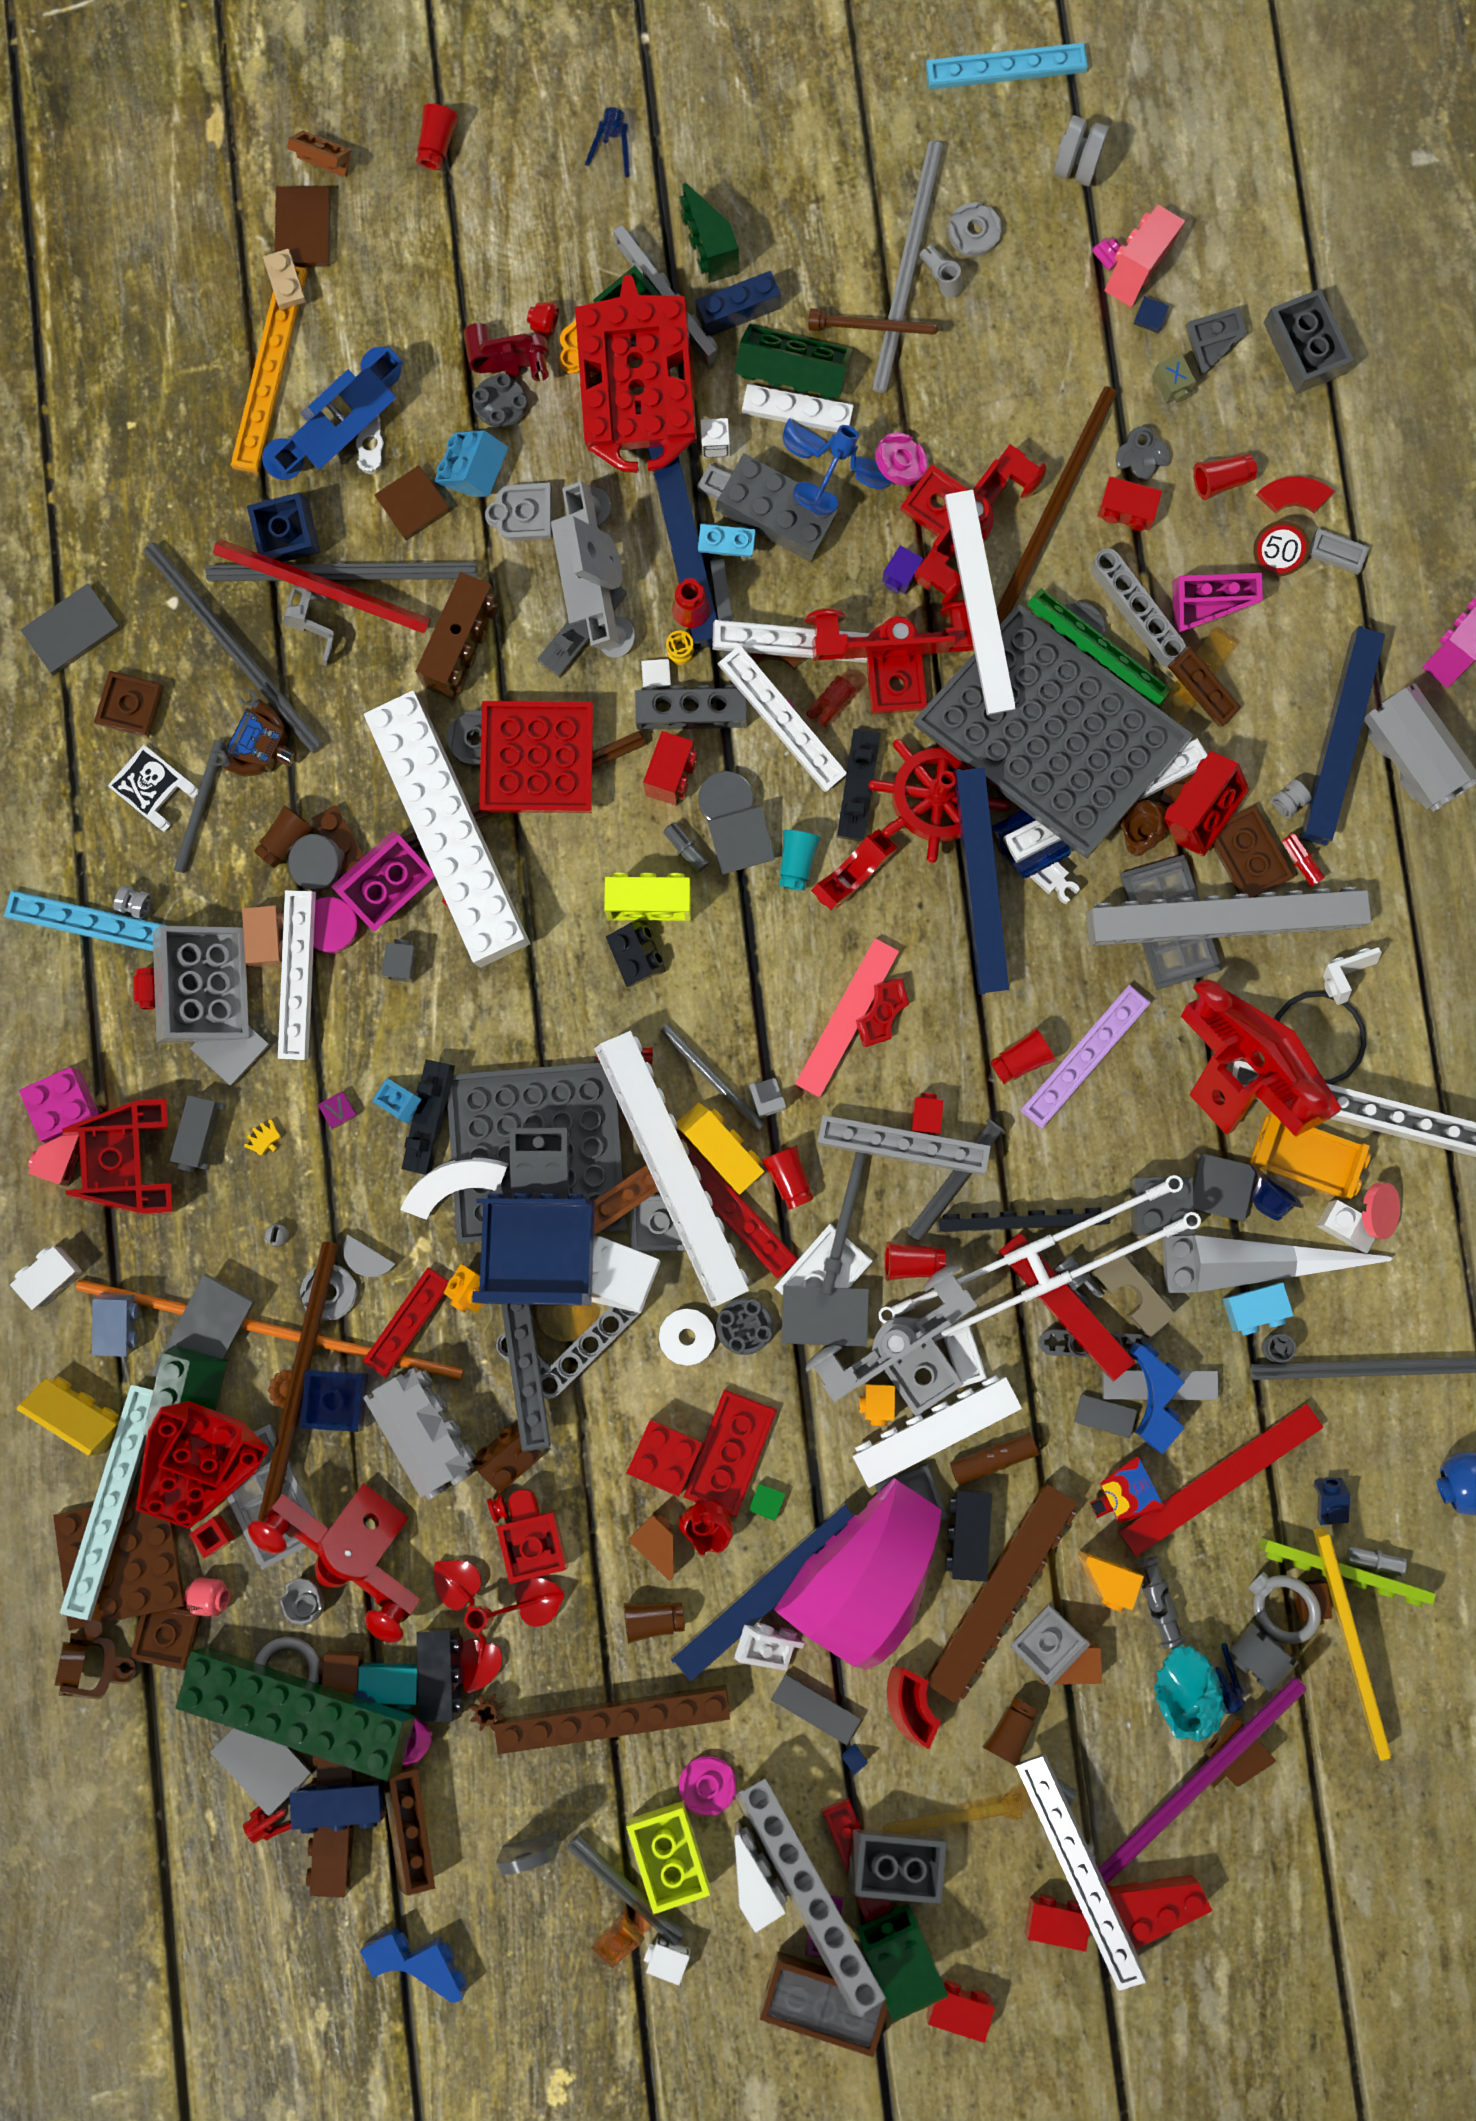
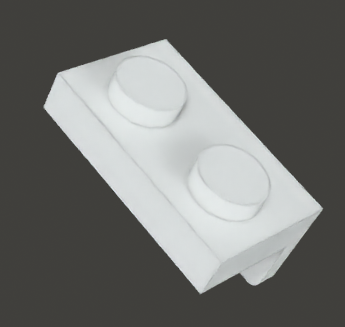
M757 1623L756 1627L744 1625L734 1659L740 1663L787 1671L794 1647L804 1649L805 1642L796 1637L797 1632L788 1628L781 1627L780 1631H775L771 1626Z

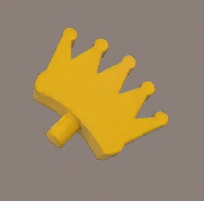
M268 1121L270 1128L266 1127L264 1123H260L263 1133L257 1128H253L252 1131H254L257 1138L248 1135L247 1138L250 1139L253 1145L245 1144L244 1147L257 1152L261 1156H264L268 1149L272 1152L277 1151L274 1143L281 1139V1135L278 1133L274 1121Z

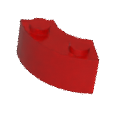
M892 1666L887 1682V1703L891 1717L898 1730L906 1739L918 1747L930 1749L941 1721L932 1714L927 1704L926 1691L929 1681L905 1668Z

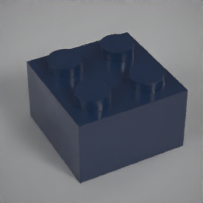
M298 492L247 506L257 553L281 562L321 553L309 500Z

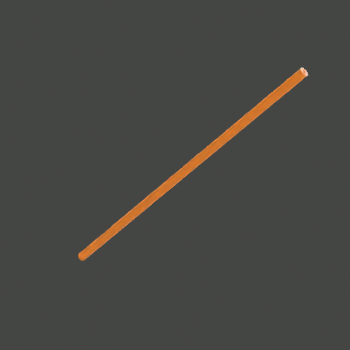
M80 1279L76 1285L77 1291L94 1295L101 1293L134 1294L135 1303H138V1305L180 1315L183 1314L187 1307V1304ZM247 1318L241 1328L299 1342L301 1331ZM319 1335L315 1344L316 1347L363 1358L366 1357L371 1347ZM405 1355L396 1364L397 1366L410 1369L415 1367L422 1371L425 1369L428 1373L457 1380L462 1379L464 1370Z

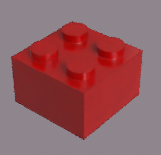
M661 731L643 781L646 796L677 806L679 799L684 800L689 786L687 784L688 773H694L698 758H696L697 751H694V741Z
M650 1419L626 1474L679 1497L703 1441L654 1419Z

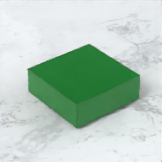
M759 1483L749 1511L776 1521L785 1493Z

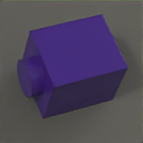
M900 545L883 572L882 582L885 583V587L894 593L901 592L905 595L914 581L915 571L924 559Z

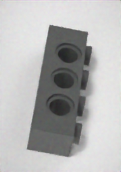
M701 685L697 686L696 689L671 686L669 690H658L657 687L646 686L642 687L641 690H635L637 730L747 728L746 698L735 685H726L724 689H713L712 686ZM716 701H722L726 704L725 709L722 711H716L711 706ZM662 702H667L671 705V708L666 712H660L656 709L657 705ZM688 702H695L699 705L692 712L684 709V705Z

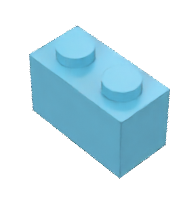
M1275 1283L1222 1298L1232 1331H1241L1242 1335L1258 1332V1326L1269 1323L1270 1328L1286 1324L1285 1318L1293 1316L1284 1283Z

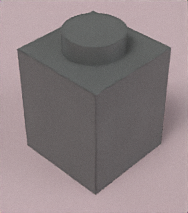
M394 939V943L386 942L381 974L386 980L414 982L418 950L415 946L411 945V941Z

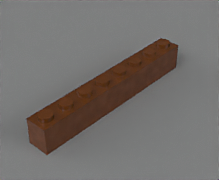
M1045 1482L1042 1484L988 1573L987 1582L982 1583L926 1675L925 1680L929 1681L928 1686L955 1704L959 1698L963 1700L967 1696L972 1686L969 1681L974 1673L979 1674L987 1662V1659L984 1657L989 1648L994 1649L998 1645L1002 1634L999 1632L1004 1623L1010 1624L1017 1612V1609L1014 1607L1018 1600L1026 1598L1032 1588V1584L1029 1582L1035 1573H1041L1047 1563V1559L1044 1558L1050 1548L1054 1550L1062 1538L1060 1531L1064 1524L1069 1525L1077 1513L1075 1509L1077 1502Z
M329 1650L325 1653L324 1658H320L318 1675L323 1676L322 1685L354 1695L358 1691L359 1667L363 1664L364 1652ZM313 1756V1765L317 1766V1777H313L311 1786L356 1782L357 1770ZM348 1825L347 1829L340 1831H331L330 1827H319L318 1831L313 1833V1838H309L308 1856H312L311 1868L307 1869L306 1886H310V1896L345 1898L350 1891L354 1825Z
M725 1684L505 1717L504 1721L496 1720L494 1724L497 1753L505 1754L730 1720V1708Z

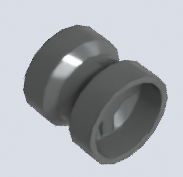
M1270 1334L1264 1338L1261 1350L1264 1357L1269 1361L1283 1363L1294 1357L1296 1345L1294 1340L1286 1334Z

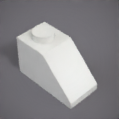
M1338 1200L1328 1202L1316 1225L1319 1229L1364 1254L1368 1253L1375 1240L1364 1229L1362 1213Z

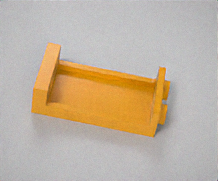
M1269 1111L1266 1113L1249 1165L1257 1166L1256 1168L1347 1200L1352 1199L1353 1195L1356 1196L1360 1190L1362 1180L1359 1177L1362 1169H1366L1369 1164L1371 1154L1368 1153L1370 1145L1365 1143L1357 1144L1314 1127L1295 1137Z

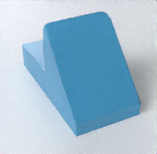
M386 1078L372 1100L373 1103L407 1124L411 1122L417 1105L421 1101L419 1097Z

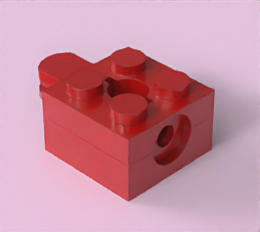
M529 1489L515 1491L508 1501L512 1521L500 1523L496 1526L509 1584L566 1570L569 1565L556 1510L540 1513L533 1491Z

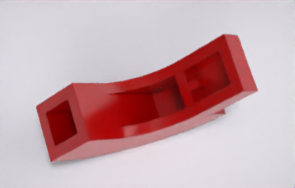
M877 829L868 835L834 872L818 882L811 891L817 896L819 902L830 910L840 907L885 864L898 847L889 838L884 837L882 832Z

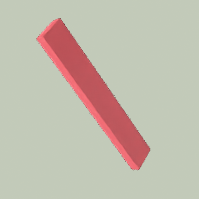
M876 938L874 939L797 1079L796 1086L820 1098L858 1029L856 1020L866 1014L874 999V985L884 981L899 953L898 950Z

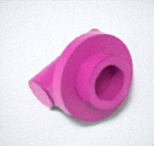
M1105 237L1092 249V252L1106 269L1111 271L1118 262L1114 258L1122 245L1114 237L1111 239Z

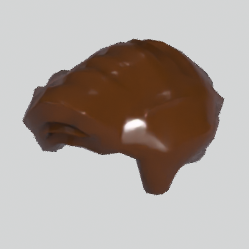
M1150 800L1137 802L1120 821L1121 828L1124 831L1126 848L1132 855L1136 857L1141 856L1148 849L1156 847L1164 839L1168 826L1164 820L1166 808L1162 807L1161 802L1155 803Z

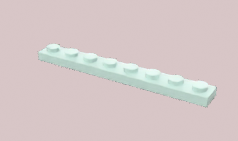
M134 1385L130 1386L60 1614L88 1621L92 1619L145 1447L147 1436L143 1435L153 1394L151 1389Z

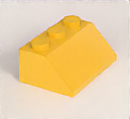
M58 1376L55 1379H44L17 1407L16 1410L88 1456L107 1451L114 1440L120 1421L117 1419L119 1415L115 1411L107 1407L101 1409L93 1404L95 1402L93 1397L84 1392L76 1393L70 1389L72 1385L68 1381Z

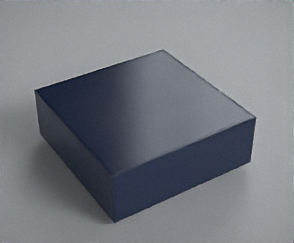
M1144 296L1133 324L1159 333L1169 305Z

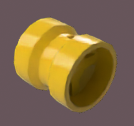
M679 630L672 632L668 636L666 648L670 661L677 665H684L690 662L694 655L693 639L690 634Z

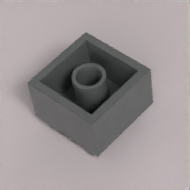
M1138 1177L1130 1179V1200L1146 1193V1190L1165 1182L1168 1177ZM1180 1177L1183 1181V1187L1178 1192H1169L1154 1200L1152 1199V1201L1146 1200L1131 1207V1236H1150L1163 1230V1227L1182 1219L1186 1213L1194 1212L1193 1177ZM1172 1178L1169 1181V1187L1174 1190L1177 1189L1179 1181ZM1189 1215L1186 1219L1189 1226H1194V1215ZM1186 1229L1172 1236L1193 1235L1195 1230Z

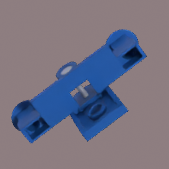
M389 346L387 348L374 347L368 350L361 361V372L356 377L349 369L346 370L300 412L307 422L289 439L278 438L268 443L265 447L262 458L266 471L279 480L292 479L302 470L304 456L320 470L391 404L396 397L388 388L398 381L401 374V366L404 364ZM337 395L352 410L346 417L331 402ZM324 407H327L340 421L336 426L322 413L321 410Z

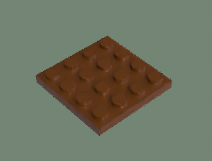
M138 1497L128 1499L91 1621L96 1620L101 1624L186 1606L174 1523L136 1511ZM93 1506L53 1515L64 1597ZM66 1615L68 1631L85 1628V1625L89 1622L88 1620Z

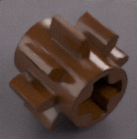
M481 1694L478 1697L480 1705L471 1704L470 1709L475 1711V1715L470 1719V1722L477 1721L480 1724L479 1731H482L485 1726L489 1725L494 1731L495 1720L504 1721L505 1716L500 1713V1709L504 1707L505 1703L498 1704L495 1701L496 1694H493L490 1699H485L484 1695ZM486 1706L491 1707V1713L493 1714L489 1719L484 1717L485 1712L483 1710Z

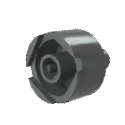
M1253 1622L1230 1648L1231 1653L1229 1655L1234 1659L1233 1662L1245 1673L1251 1670L1253 1672L1252 1675L1257 1678L1256 1681L1270 1693L1273 1689H1278L1299 1663L1292 1654L1289 1656L1284 1652L1285 1647Z

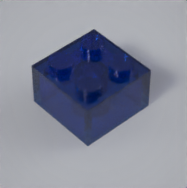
M316 1369L305 1370L300 1428L347 1432L363 1431L366 1407L363 1397L367 1395L368 1373Z

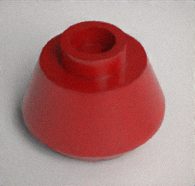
M540 302L535 307L531 306L527 315V323H530V329L536 334L543 335L546 339L552 337L559 317L558 306L555 302Z

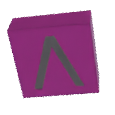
M344 1091L318 1104L332 1130L357 1116Z

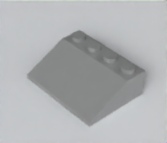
M159 926L154 930L156 1042L189 1043L248 1039L247 975L243 928Z

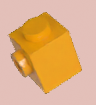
M865 1384V1396H859V1413H864V1419L870 1420V1425L888 1426V1420L894 1421L895 1385Z

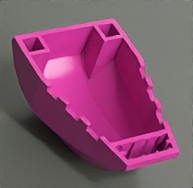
M895 1478L867 1503L868 1506L858 1516L854 1515L847 1522L848 1525L837 1536L833 1535L820 1552L814 1553L805 1562L774 1609L817 1644L850 1665L866 1670L881 1664L888 1658L910 1632L928 1579L940 1525L941 1509Z

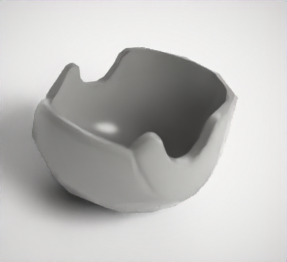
M303 1578L287 1583L286 1592L280 1600L284 1616L296 1625L306 1626L314 1622L321 1616L325 1607L323 1590L315 1582Z

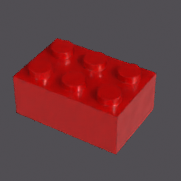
M1210 751L1206 758L1199 762L1195 774L1190 781L1183 785L1181 794L1175 803L1167 808L1164 820L1176 844L1203 857L1206 855L1250 791L1239 763L1213 751Z

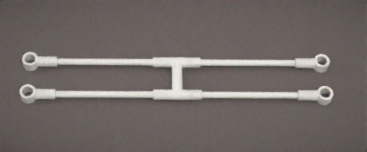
M1176 1175L1169 1176L1165 1182L1146 1190V1193L1053 1236L1050 1234L1004 1255V1258L957 1279L959 1284L963 1285L1006 1264L1011 1265L1027 1258L1039 1284L1022 1291L1021 1295L944 1329L932 1338L934 1341H937L1020 1302H1028L1033 1298L1072 1282V1279L1165 1236L1170 1237L1186 1229H1196L1201 1222L1200 1216L1195 1212H1188L1182 1219L1163 1227V1230L1078 1269L1071 1272L1066 1271L1050 1279L1038 1255V1252L1055 1245V1242L1146 1200L1152 1201V1199L1154 1200L1169 1192L1175 1193L1180 1191L1183 1187L1182 1179ZM1172 1178L1179 1181V1187L1175 1190L1169 1187V1181ZM1189 1215H1194L1197 1218V1223L1194 1226H1189L1186 1222ZM932 1290L913 1300L910 1298L892 1307H883L879 1311V1319L881 1322L887 1323L890 1320H885L882 1317L884 1310H890L893 1315L892 1319L907 1313V1311L915 1309V1306L939 1295L935 1290Z

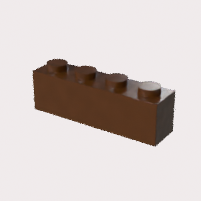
M410 1764L408 1767H402L399 1775L388 1781L383 1780L399 1889L406 1896L435 1889L418 1769Z

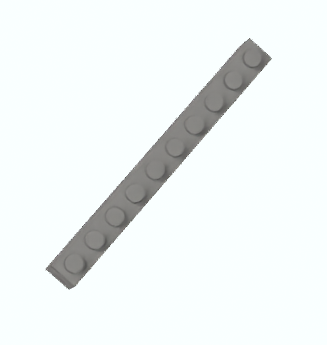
M1357 887L1342 888L1340 892L1331 893L1328 888L1314 890L1313 894H1303L1302 890L1286 892V896H1276V892H1266L1259 894V897L1249 898L1248 894H1237L1231 896V899L1221 900V896H1208L1204 898V901H1194L1193 897L1177 899V903H1166V899H1156L1149 901L1148 905H1139V901L1123 902L1122 906L1111 907V903H1098L1086 913L1089 946L1361 929L1371 924L1368 890L1358 891Z

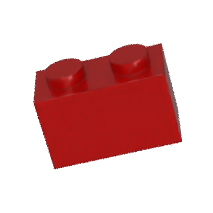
M1109 476L1097 517L1102 518L1107 523L1129 525L1131 529L1136 531H1149L1156 516L1162 490Z
M1040 1894L1039 1898L1030 1896L1024 1930L1027 1939L1086 1952L1090 1927L1078 1901L1068 1900L1066 1904L1056 1902L1055 1897Z
M945 1980L943 1984L949 1997L928 2006L926 2013L928 2025L985 2043L995 2010L993 2000L989 1998V1994L981 1990L973 1989L972 1992L961 1989L959 1984Z

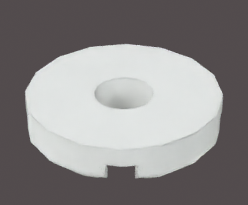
M686 1308L677 1310L666 1317L660 1327L659 1342L662 1351L668 1359L676 1364L689 1366L700 1363L709 1356L714 1348L716 1335L713 1324L706 1315L698 1310ZM683 1329H691L695 1333V1341L691 1345H683L680 1342L679 1334Z

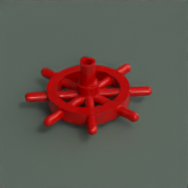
M896 739L893 742V747L905 763L899 769L895 781L871 780L868 783V787L872 791L892 793V803L898 818L883 828L882 834L884 837L889 838L905 827L914 835L929 840L927 861L935 863L938 859L939 843L956 840L961 837L958 809L953 804L957 803L955 792L956 777L951 771H948V766L961 770H969L970 768L941 746L913 754L901 739ZM937 764L935 780L923 766ZM914 772L925 787L907 785L906 781ZM906 796L924 798V800L910 809ZM988 797L989 809L1007 811L1010 808L1008 800ZM931 808L930 824L918 818ZM943 810L953 820L954 825L941 826Z

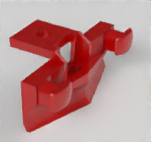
M1201 980L1193 986V989L1200 996L1186 1005L1180 1017L1202 1038L1215 1054L1211 1057L1189 1095L1226 1135L1236 1129L1256 1096L1295 1137L1327 1121L1341 1111V1106L1294 1030L1225 990L1213 980ZM1259 1052L1263 1055L1265 1062L1261 1060ZM1244 1059L1260 1076L1244 1087L1229 1072L1225 1065ZM1220 1091L1223 1093L1225 1100L1221 1097Z

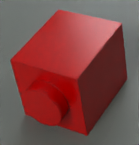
M921 1093L920 1097H915L913 1100L910 1131L939 1136L941 1134L944 1100L937 1099V1095L931 1093Z
M222 1515L211 1518L189 1533L203 1558L215 1554L236 1539Z

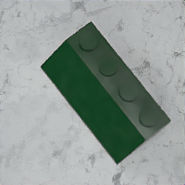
M749 324L739 344L734 374H739L746 380H764L772 386H790L802 393L809 391L819 393L820 396L827 399L840 398L845 385L853 348Z

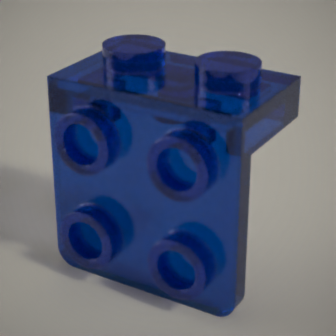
M1024 810L997 823L991 828L999 852L1022 878H1028L1068 857L1071 854V850L1063 840H1060L1016 863L1005 845L1003 837L1036 821Z

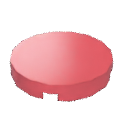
M1374 1183L1368 1189L1363 1200V1204H1367L1366 1211H1362L1363 1226L1370 1237L1382 1240L1388 1239L1395 1232L1399 1222V1194L1395 1186L1390 1183Z

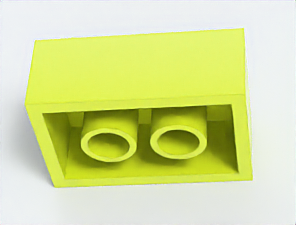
M612 873L611 877H605L604 911L608 921H691L690 878H685V874L670 873L668 877H657V874L641 873L640 877H628L627 873Z
M684 1801L628 1819L626 1827L653 1914L710 1896L709 1880Z

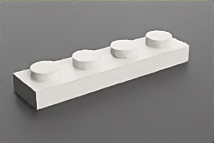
M747 384L742 406V414L787 422L791 418L797 425L837 432L841 425L849 426L853 411L852 404Z

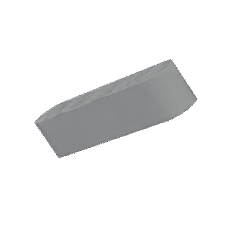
M1110 548L1100 550L1091 567L1094 578L1158 663L1167 667L1186 647L1183 639L1119 554ZM1107 561L1111 564L1112 568L1105 569L1099 562ZM1122 582L1126 584L1128 590H1119L1116 583ZM1140 604L1144 608V612H1136L1132 605ZM1148 626H1157L1160 629V634L1151 633ZM1171 647L1175 649L1177 655H1168L1165 648Z

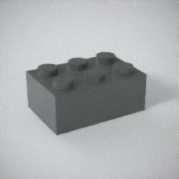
M1321 288L1271 308L1263 322L1296 394L1346 375L1354 362Z
M852 1829L847 1891L856 1897L941 1904L947 1842L934 1836Z

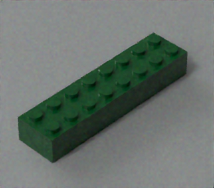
M207 1646L191 1651L175 1709L386 1781L399 1775L401 1772L415 1720L414 1715Z

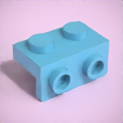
M719 524L700 525L699 552L741 557L753 556L755 529L741 526L727 527Z

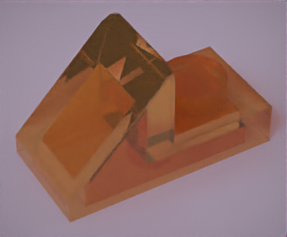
M622 1911L613 1925L594 1942L591 1949L613 1968L644 1941V1932Z

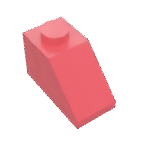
M62 1135L39 1146L29 1159L28 1166L30 1169L28 1174L59 1185L68 1186L80 1157L79 1135Z

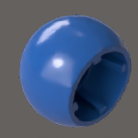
M1456 1453L1447 1458L1440 1466L1441 1478L1436 1479L1437 1487L1445 1504L1451 1503L1457 1513L1474 1516L1476 1515V1453Z

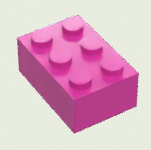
M392 830L331 887L366 925L375 932L435 875L403 838Z

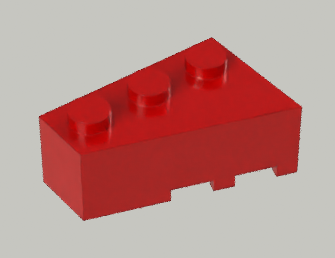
M1193 1875L1162 1878L1142 1883L1138 1881L1129 1882V1884L1118 1886L1106 1885L1135 1950L1213 1911L1200 1883Z

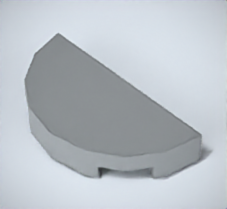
M347 1234L343 1245L344 1258L347 1265L356 1274L364 1277H379L389 1273L396 1266L391 1260Z

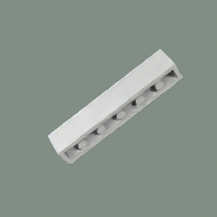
M994 1375L982 1382L984 1387L974 1392L972 1388H969L957 1394V1401L949 1405L946 1401L931 1408L932 1414L924 1418L919 1414L905 1421L907 1426L897 1431L896 1427H893L880 1434L881 1440L873 1444L868 1440L856 1446V1453L852 1454V1457L868 1488L1022 1409L1007 1378L1001 1377L999 1379L997 1375Z

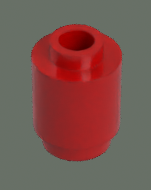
M154 968L136 969V975L133 976V1004L139 1005L141 1010L155 1009Z

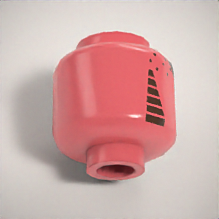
M199 1577L187 1587L184 1600L191 1614L217 1617L229 1605L230 1590L222 1580Z

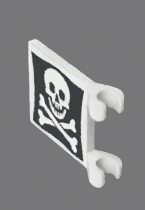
M145 745L137 751L108 785V787L163 832L167 831L171 824L158 814L157 811L172 793L179 787L194 799L199 791L191 782Z

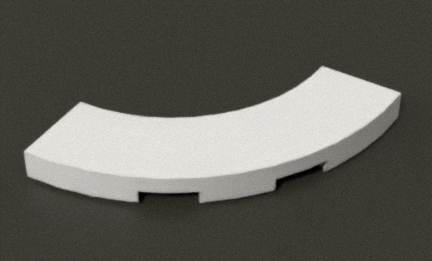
M488 1158L453 1160L444 1163L418 1180L408 1193L400 1210L427 1220L434 1206L441 1199L455 1191L467 1188H485L498 1192L508 1163Z

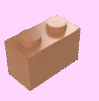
M277 906L242 908L245 964L251 968L282 965L284 913H281Z

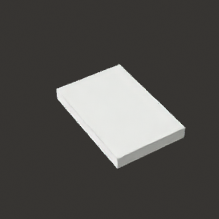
M831 1224L827 1226L774 1287L778 1292L783 1295V1286L822 1287L826 1273L824 1266L826 1259L830 1257L836 1228ZM847 1238L840 1260L843 1263L841 1272L836 1277L834 1288H850L872 1262L867 1255Z

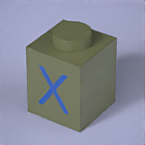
M1182 353L1157 364L1152 375L1166 404L1174 400L1180 402L1188 398L1196 383Z

